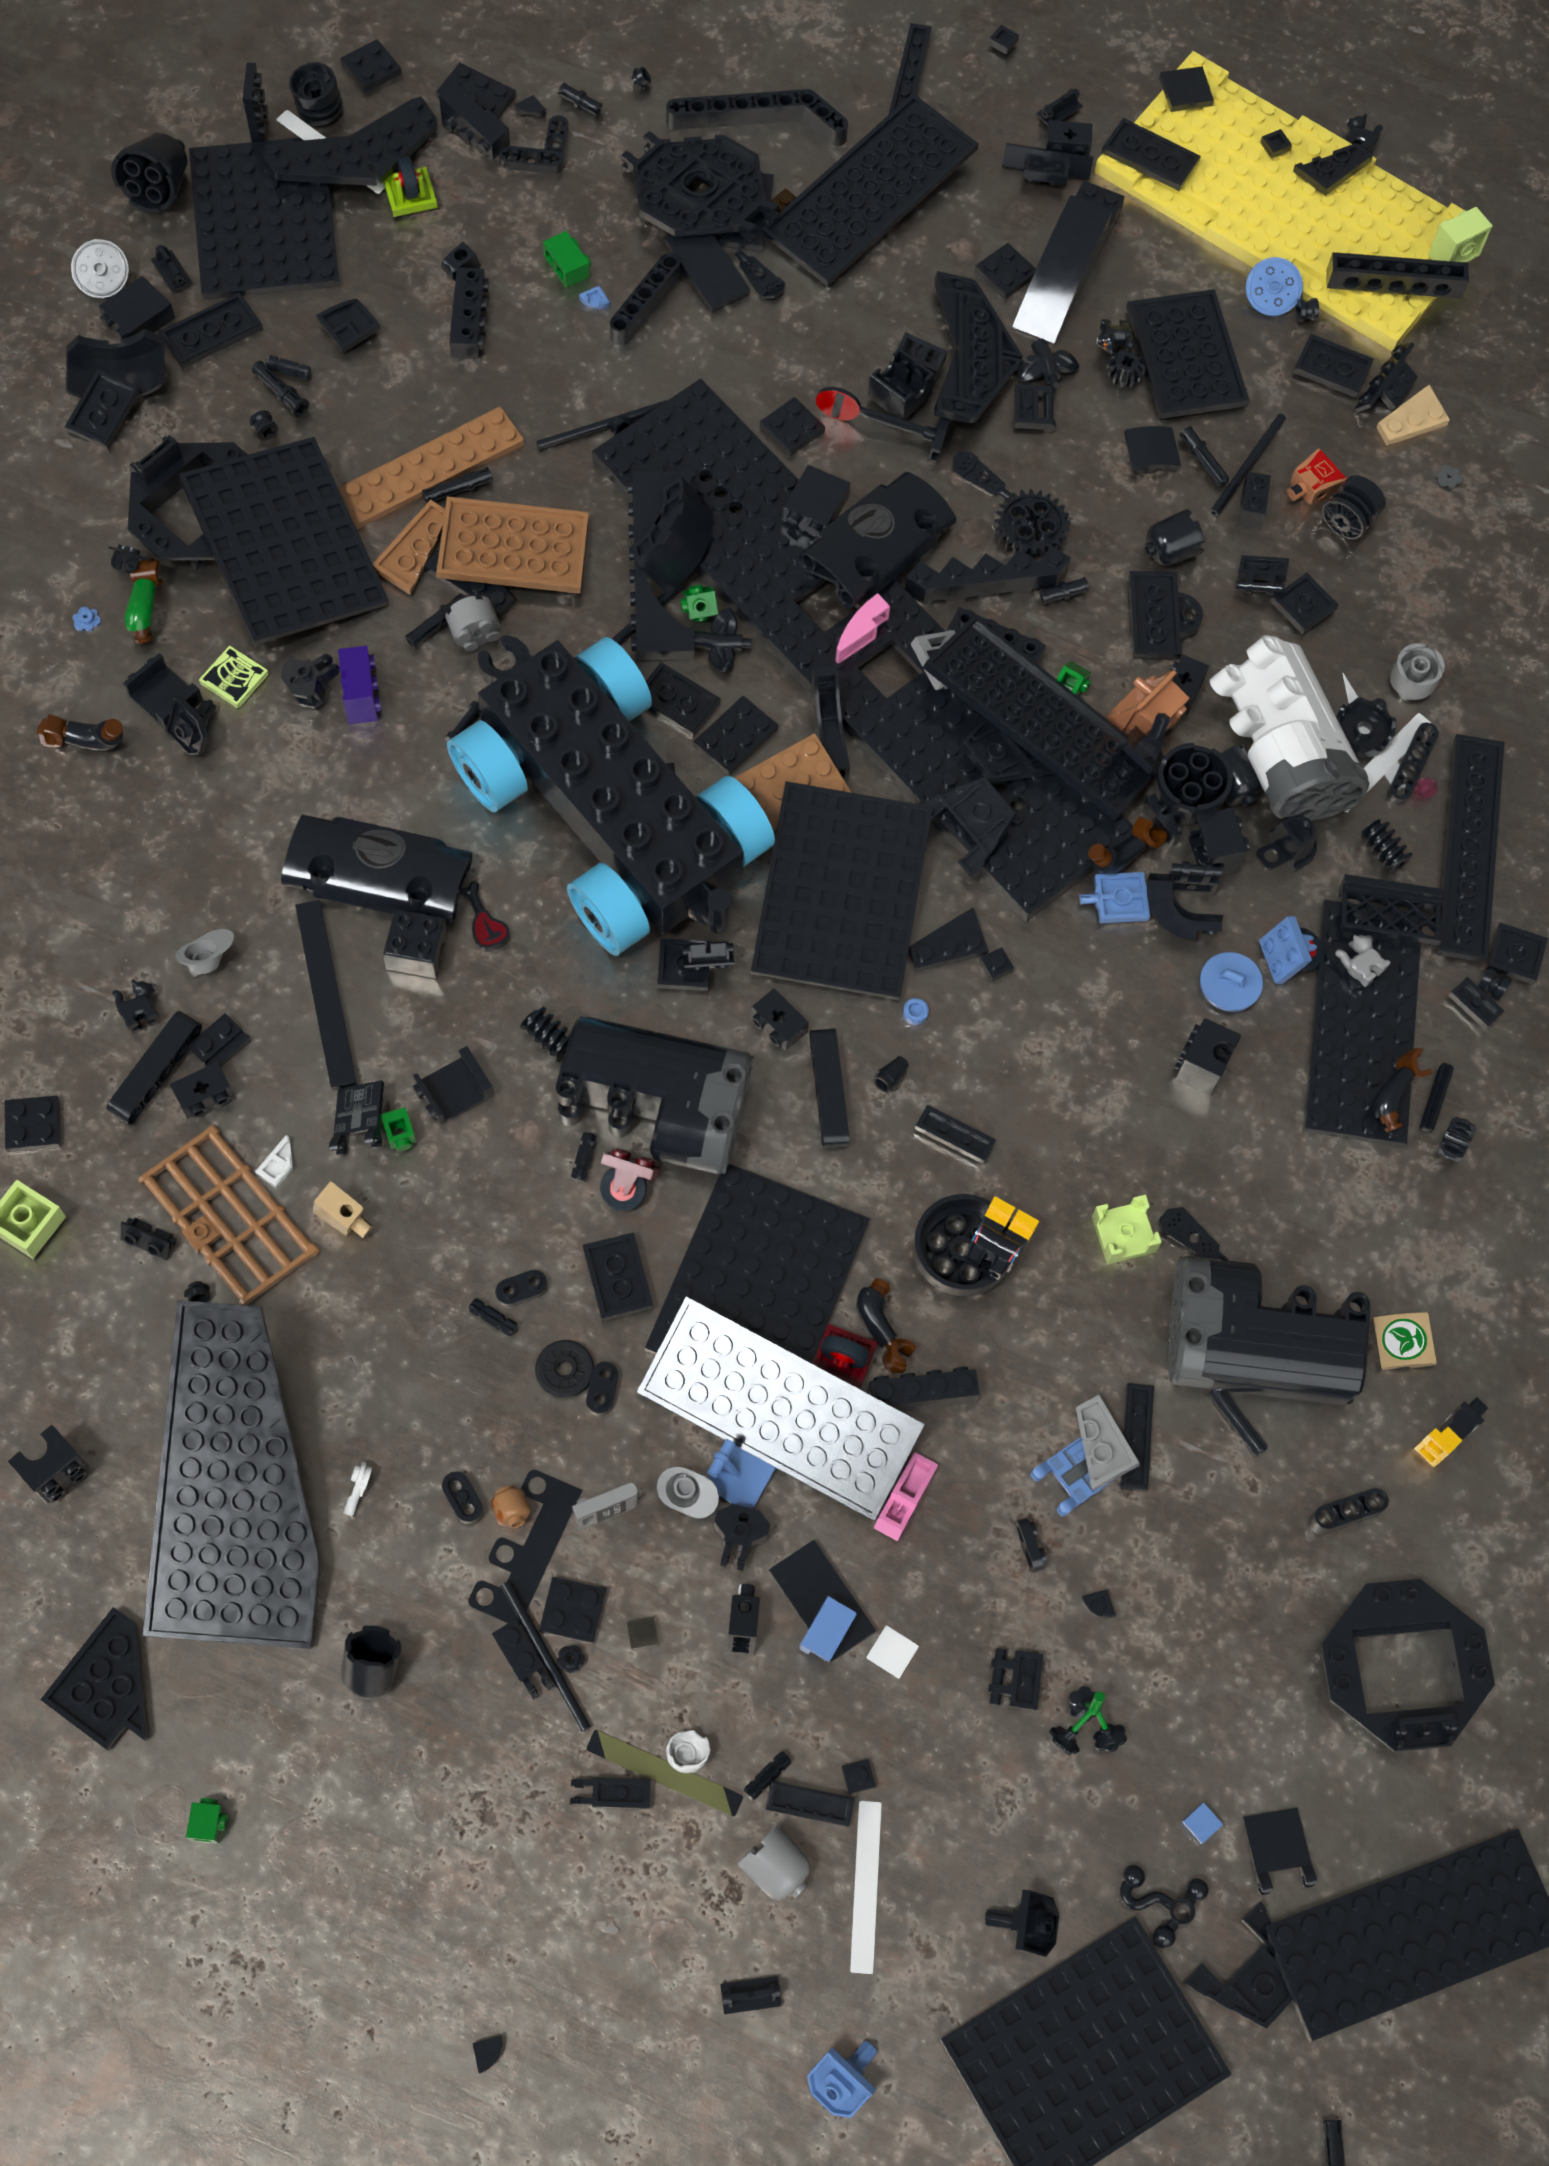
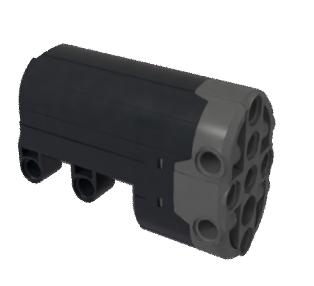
M581 1016L575 1021L556 1082L558 1116L564 1125L573 1126L580 1121L585 1104L608 1109L609 1130L616 1137H624L630 1133L635 1116L656 1120L650 1144V1154L654 1160L718 1175L726 1174L740 1126L754 1056L744 1051ZM568 1107H573L576 1109V1111L572 1114H566L563 1112L564 1109ZM619 1118L626 1121L624 1125H616L613 1122Z
M1187 1255L1179 1257L1173 1285L1168 1330V1375L1171 1383L1180 1386L1344 1406L1351 1404L1354 1398L1362 1392L1367 1368L1370 1326V1300L1364 1293H1351L1342 1303L1341 1308L1333 1315L1316 1313V1293L1310 1286L1306 1285L1296 1287L1288 1298V1302L1281 1308L1261 1306L1262 1275L1257 1265ZM1296 1296L1305 1298L1307 1305L1300 1304L1296 1300ZM1350 1303H1356L1360 1307V1312L1354 1311L1350 1307Z

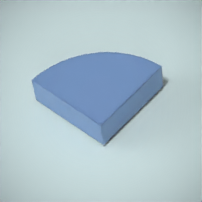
M600 286L579 294L580 301L590 308L605 309L610 307V301Z

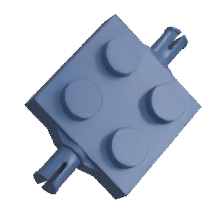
M1144 872L1115 873L1113 875L1095 874L1094 894L1079 895L1080 905L1095 903L1098 910L1099 924L1149 921L1150 919Z

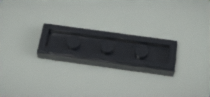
M1127 1383L1123 1436L1140 1466L1120 1476L1121 1490L1148 1491L1154 1386Z

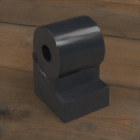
M464 242L453 249L441 263V268L454 281H456L457 267L479 268L481 266L477 255Z

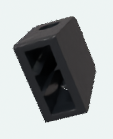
M740 1584L738 1595H732L726 1653L754 1655L760 1598L754 1597L755 1586L751 1584Z

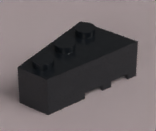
M456 78L439 94L442 126L448 132H452L460 137L464 143H469L482 155H486L493 160L499 155L502 147L510 144L509 128L488 108L486 110L482 109L475 102L477 97L474 94L468 95L459 87L461 82Z

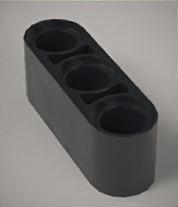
M1373 1488L1322 1505L1310 1516V1528L1316 1534L1323 1535L1372 1519L1387 1508L1389 1503L1388 1496L1382 1489ZM1371 1497L1377 1500L1379 1508L1371 1507L1368 1498ZM1349 1506L1352 1508L1354 1517L1347 1516L1344 1513L1343 1507ZM1319 1514L1328 1517L1329 1525H1323L1319 1521Z

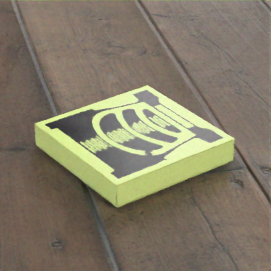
M229 645L203 674L199 682L202 686L239 709L269 673L267 669Z

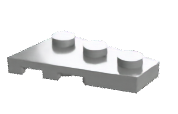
M1100 1395L1076 1407L1092 1491L1140 1466Z

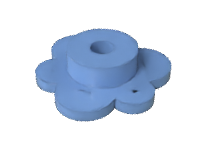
M81 607L78 613L73 615L75 629L78 631L85 629L90 632L93 630V627L99 626L101 619L97 616V610Z

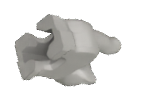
M1354 935L1353 941L1349 942V946L1359 955L1350 959L1348 954L1341 949H1338L1335 955L1341 959L1348 973L1359 980L1364 987H1367L1376 976L1381 975L1387 969L1391 962L1384 960L1378 951L1373 949V939L1371 936Z

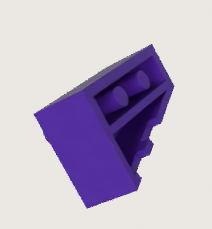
M367 645L338 649L342 677L341 684L344 693L343 702L348 724L378 721L377 711H381L379 696L375 697L374 690H378L377 676H372L371 669H376L374 654L369 655Z

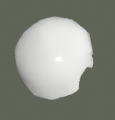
M689 1730L673 1735L665 1751L672 1768L681 1773H695L705 1766L711 1749L707 1737H701L695 1730Z

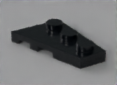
M1358 143L1333 151L1330 156L1312 158V162L1304 165L1302 162L1295 164L1293 172L1326 196L1372 162L1373 154Z
M974 907L909 946L908 950L915 972L988 954V948Z

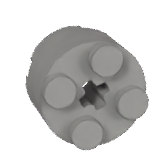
M475 596L461 599L450 607L451 612L445 615L455 643L460 647H464L467 652L475 651L479 645L494 642L501 637V625L492 602L488 597L482 596L483 600H476Z
M1422 643L1406 646L1398 655L1390 671L1391 685L1399 694V697L1403 700H1420L1430 696L1435 691L1445 668L1443 657L1437 650H1431Z

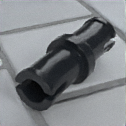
M565 82L560 86L558 96L573 103L574 107L588 111L595 117L600 114L602 110L600 108L603 107L601 102L587 96L585 91H578Z
M1083 577L1068 583L1063 581L1058 586L1039 590V595L1043 605L1061 599L1066 601L1071 596L1089 592V585L1087 579Z

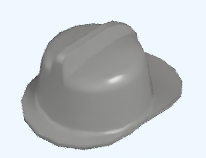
M218 929L203 935L197 940L182 946L176 953L177 961L187 965L193 976L216 970L219 967L222 953L228 950L234 942L233 932L228 929Z
M679 1466L671 1467L664 1471L658 1479V1496L665 1505L672 1509L700 1519L714 1513L718 1506L719 1493L713 1481L693 1470Z

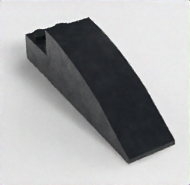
M1085 180L1081 184L1076 196L1070 195L1038 263L1012 330L1034 339H1045L1047 344L1054 346L1121 215L1125 196Z

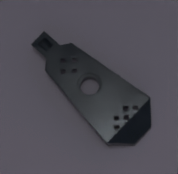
M741 249L735 253V256L741 261L739 267L761 299L775 298L784 292L785 282L775 276L754 256H747ZM761 271L762 274L757 275L754 272Z
M959 451L953 457V475L992 496L1000 495L1003 498H1011L1012 493L1005 489V482L986 467L972 452ZM985 474L987 475V478L982 479L979 477V475Z
M1184 1207L1167 1209L1159 1218L1160 1229L1163 1234L1179 1242L1198 1256L1228 1260L1227 1257L1219 1252V1244ZM1196 1235L1198 1242L1192 1243L1189 1236Z

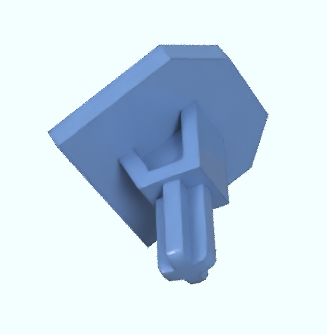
M864 2041L852 2056L846 2060L831 2048L807 2075L811 2095L832 2115L851 2118L876 2091L861 2076L864 2073V2068L876 2055L877 2051L874 2046Z

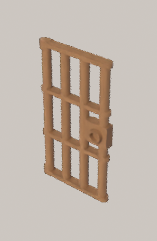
M212 1125L141 1175L138 1181L148 1187L171 1215V1221L175 1225L178 1224L180 1226L182 1235L197 1254H203L207 1265H212L240 1299L239 1304L248 1305L303 1263L317 1255L320 1249L314 1242H309L285 1213L286 1209L284 1206H279L251 1172L252 1168L248 1164L245 1165L222 1138L220 1135L221 1131L217 1126ZM209 1138L237 1171L225 1180H223L197 1148ZM187 1154L191 1156L215 1185L213 1189L203 1196L175 1163ZM165 1169L170 1172L194 1201L182 1211H180L154 1179L155 1176ZM241 1178L245 1180L271 1211L259 1221L230 1188L231 1185ZM220 1193L249 1226L247 1230L237 1237L208 1203ZM200 1209L204 1216L191 1224L187 1217ZM275 1219L281 1223L304 1251L302 1255L293 1261L288 1258L264 1229L265 1226ZM254 1234L283 1267L271 1277L242 1244ZM223 1237L227 1244L214 1252L210 1245ZM232 1250L236 1252L261 1283L250 1293L245 1290L221 1260L222 1257Z

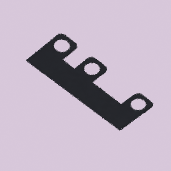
M538 1470L529 1471L521 1487L525 1496L543 1503L524 1546L506 1538H499L496 1540L489 1555L491 1564L511 1572L507 1581L512 1583L526 1610L573 1512L572 1506L576 1505L582 1492L581 1489ZM534 1477H540L546 1483L545 1490L540 1494H533L528 1488L529 1481ZM502 1545H508L514 1551L512 1560L506 1563L500 1562L496 1557V1551ZM478 1581L475 1584L468 1599V1603L472 1608L506 1623L516 1619L518 1624H521L501 1588L486 1581ZM482 1588L490 1589L494 1595L493 1601L487 1606L479 1605L476 1601V1593Z

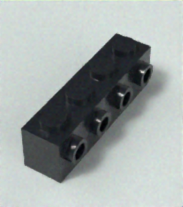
M457 267L449 341L451 357L479 359V349H484V335H481V330L486 328V317L483 316V311L487 312L488 299L485 297V293H489V279L485 278L484 269Z
M961 607L957 609L947 628V631L954 630L956 633L973 615H976L1038 665L1044 656L1046 645L1036 638H1029L1020 634L1015 629L1006 628L992 619L983 618L972 610H965Z
M957 1367L953 1369V1372L942 1373V1370H931L926 1372V1375L916 1376L915 1373H904L900 1375V1378L889 1379V1376H878L873 1378V1381H869L867 1389L868 1393L903 1412L975 1404L980 1396L976 1369L969 1370L968 1367Z

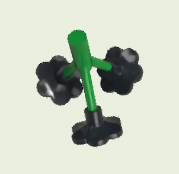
M1081 1686L1078 1692H1071L1068 1697L1070 1702L1068 1711L1070 1715L1078 1717L1079 1721L1067 1730L1061 1726L1057 1728L1052 1727L1049 1730L1053 1737V1743L1057 1747L1062 1748L1068 1755L1072 1753L1077 1754L1080 1751L1075 1737L1078 1735V1730L1082 1725L1090 1721L1092 1717H1097L1101 1724L1100 1731H1097L1093 1736L1095 1747L1098 1751L1114 1752L1118 1749L1119 1745H1123L1127 1741L1124 1726L1108 1724L1102 1715L1101 1707L1105 1700V1694L1100 1691L1092 1692L1087 1686Z

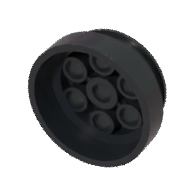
M971 1194L951 1195L933 1203L921 1216L913 1240L914 1258L922 1275L939 1290L957 1296L977 1295L993 1288L1005 1276L1004 1274L1000 1280H997L987 1273L992 1263H986L982 1260L978 1267H974L966 1262L967 1255L962 1256L955 1251L958 1247H963L969 1251L968 1246L974 1231L977 1230L991 1204L989 1200ZM1010 1222L1008 1223V1225L1006 1226L1005 1230L1003 1231V1234H1005V1232L1007 1231L1008 1227L1010 1226ZM957 1223L960 1225L961 1230L953 1231L948 1225ZM939 1240L943 1247L934 1248L930 1241ZM945 1264L949 1267L950 1271L942 1273L937 1269V1265ZM969 1271L974 1274L975 1279L967 1280L963 1277L962 1273Z

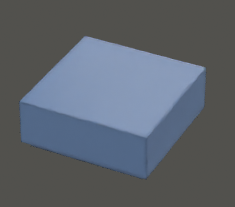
M1204 1802L1182 1821L1200 1844H1203L1223 1825Z

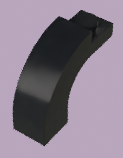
M1149 873L1147 879L1148 903L1154 917L1166 930L1176 936L1190 940H1196L1198 931H1202L1204 934H1216L1222 931L1223 915L1192 913L1180 906L1174 894V874Z

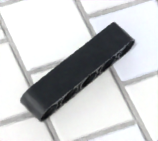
M664 253L611 318L610 339L612 343L618 346L626 345L679 280L680 258L676 253Z
M177 1011L112 1096L106 1107V1112L124 1123L132 1125L188 1051L186 1046L199 1036L202 1024L183 1012Z
M836 1029L810 1030V1048L823 1149L847 1147L850 1144Z

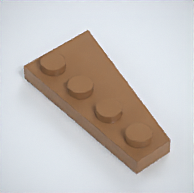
M430 500L373 563L376 573L411 595L424 569V564L428 561L442 534L445 509Z

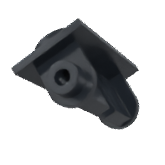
M1069 89L1066 94L1051 104L1045 105L1042 110L1036 113V116L1047 126L1049 120H1064L1083 107L1078 101L1080 96L1078 89Z
M158 245L155 248L156 257L152 258L151 261L171 292L173 293L192 284L191 279L172 250H168L163 245Z
M118 544L117 548L110 546L108 548L114 551L111 558V566L116 570L134 572L140 559L147 560V558L139 555V550L129 546Z
M728 941L710 942L711 951L707 952L705 943L687 944V946L682 947L684 968L700 970L706 966L727 968L729 965H735L733 943H728Z
M136 1217L133 1219L128 1218L126 1223L121 1222L120 1240L130 1246H136L147 1251L152 1256L168 1260L169 1247L173 1248L177 1242L172 1233L156 1228L151 1234L149 1232L152 1230V1225Z
M778 1976L720 1984L724 2015L782 2006Z

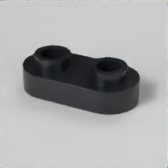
M530 1270L504 1279L496 1286V1298L505 1307H513L539 1298L547 1290V1278L541 1271ZM536 1279L539 1281V1283L536 1286H531L529 1284L530 1280ZM512 1288L514 1291L512 1294L506 1295L504 1290Z
M610 1362L596 1364L591 1373L586 1404L588 1410L596 1416L608 1414L613 1407L618 1383V1370ZM608 1371L610 1375L608 1378H602L600 1373ZM601 1396L605 1401L602 1404H597L595 1398Z
M457 1471L447 1474L442 1481V1489L457 1518L465 1524L476 1523L482 1517L483 1506L465 1474ZM459 1483L461 1484V1489L453 1491L451 1489L452 1485ZM469 1506L475 1509L471 1515L464 1513L465 1509Z
M1027 1518L1015 1521L1016 1531L1031 1572L1036 1573L1044 1570L1047 1557L1044 1549L1038 1547L1036 1541L1038 1531L1033 1521L1029 1522Z

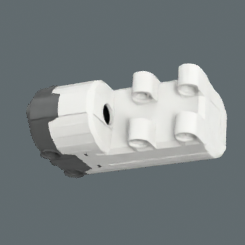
M1264 635L1247 649L1249 657L1247 661L1242 665H1227L1210 679V684L1217 694L1232 697L1239 712L1230 719V726L1239 736L1251 737L1254 743L1250 747L1248 758L1270 802V808L1278 818L1284 819L1285 817L1299 815L1305 816L1311 821L1314 819H1324L1353 808L1362 801L1369 787L1367 772L1359 764L1300 645L1283 641L1278 637Z

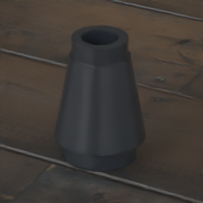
M897 1056L875 1072L874 1084L879 1090L886 1093L894 1090L909 1067V1063L905 1058Z

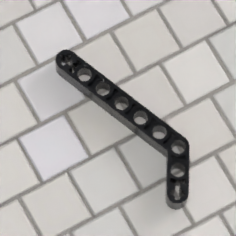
M810 89L675 98L666 104V124L674 130L804 121L833 146H842L847 141L848 120Z

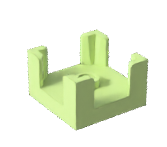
M1146 1195L1134 1197L1129 1205L1107 1210L1108 1204L1096 1206L1092 1214V1220L1107 1265L1158 1251L1162 1242L1158 1231L1153 1235L1146 1214L1149 1209Z

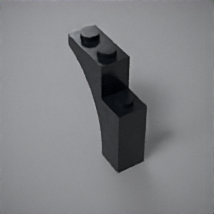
M821 665L812 670L810 694L815 714L814 732L842 778L846 779L849 778L850 763L842 723L837 665Z

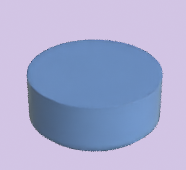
M918 998L908 1000L903 1009L904 1019L912 1025L924 1023L929 1013L927 1003Z

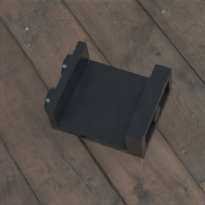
M160 653L154 658L148 659L142 668L136 673L130 674L123 683L127 696L165 730L175 696L181 695L192 708L197 707L203 702L200 689L194 683L188 686L166 666L163 655Z
M468 1046L458 1050L459 1059L423 1079L420 1078L418 1073L413 1075L415 1085L412 1088L419 1100L422 1098L427 1103V1106H425L427 1114L431 1120L436 1118L440 1126L494 1096L493 1086Z

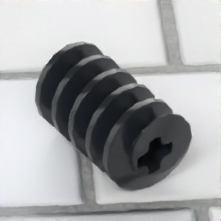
M1378 819L1369 824L1360 833V837L1366 839V845L1372 847L1371 852L1375 855L1378 854L1377 860L1384 862L1383 868L1389 870L1388 873L1391 874L1403 867L1413 856V853L1404 854L1403 852L1407 845L1398 847L1401 837L1392 839L1396 832L1395 829L1386 831L1390 825L1389 821L1381 824V819Z
M542 1007L530 1013L522 1021L520 1029L525 1030L528 1036H533V1041L540 1043L542 1049H547V1053L550 1056H555L556 1062H560L564 1059L570 1035L565 1036L568 1028L563 1027L559 1030L561 1021L557 1020L551 1023L554 1015L550 1013L544 1017L547 1008Z

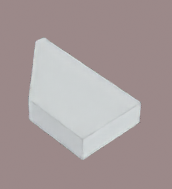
M287 1135L255 1171L256 1175L276 1189L293 1170L291 1143Z

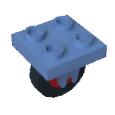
M1287 916L1259 940L1275 984H1284L1299 971L1307 972L1315 969L1324 958V949L1319 938L1312 931L1299 927L1295 916Z

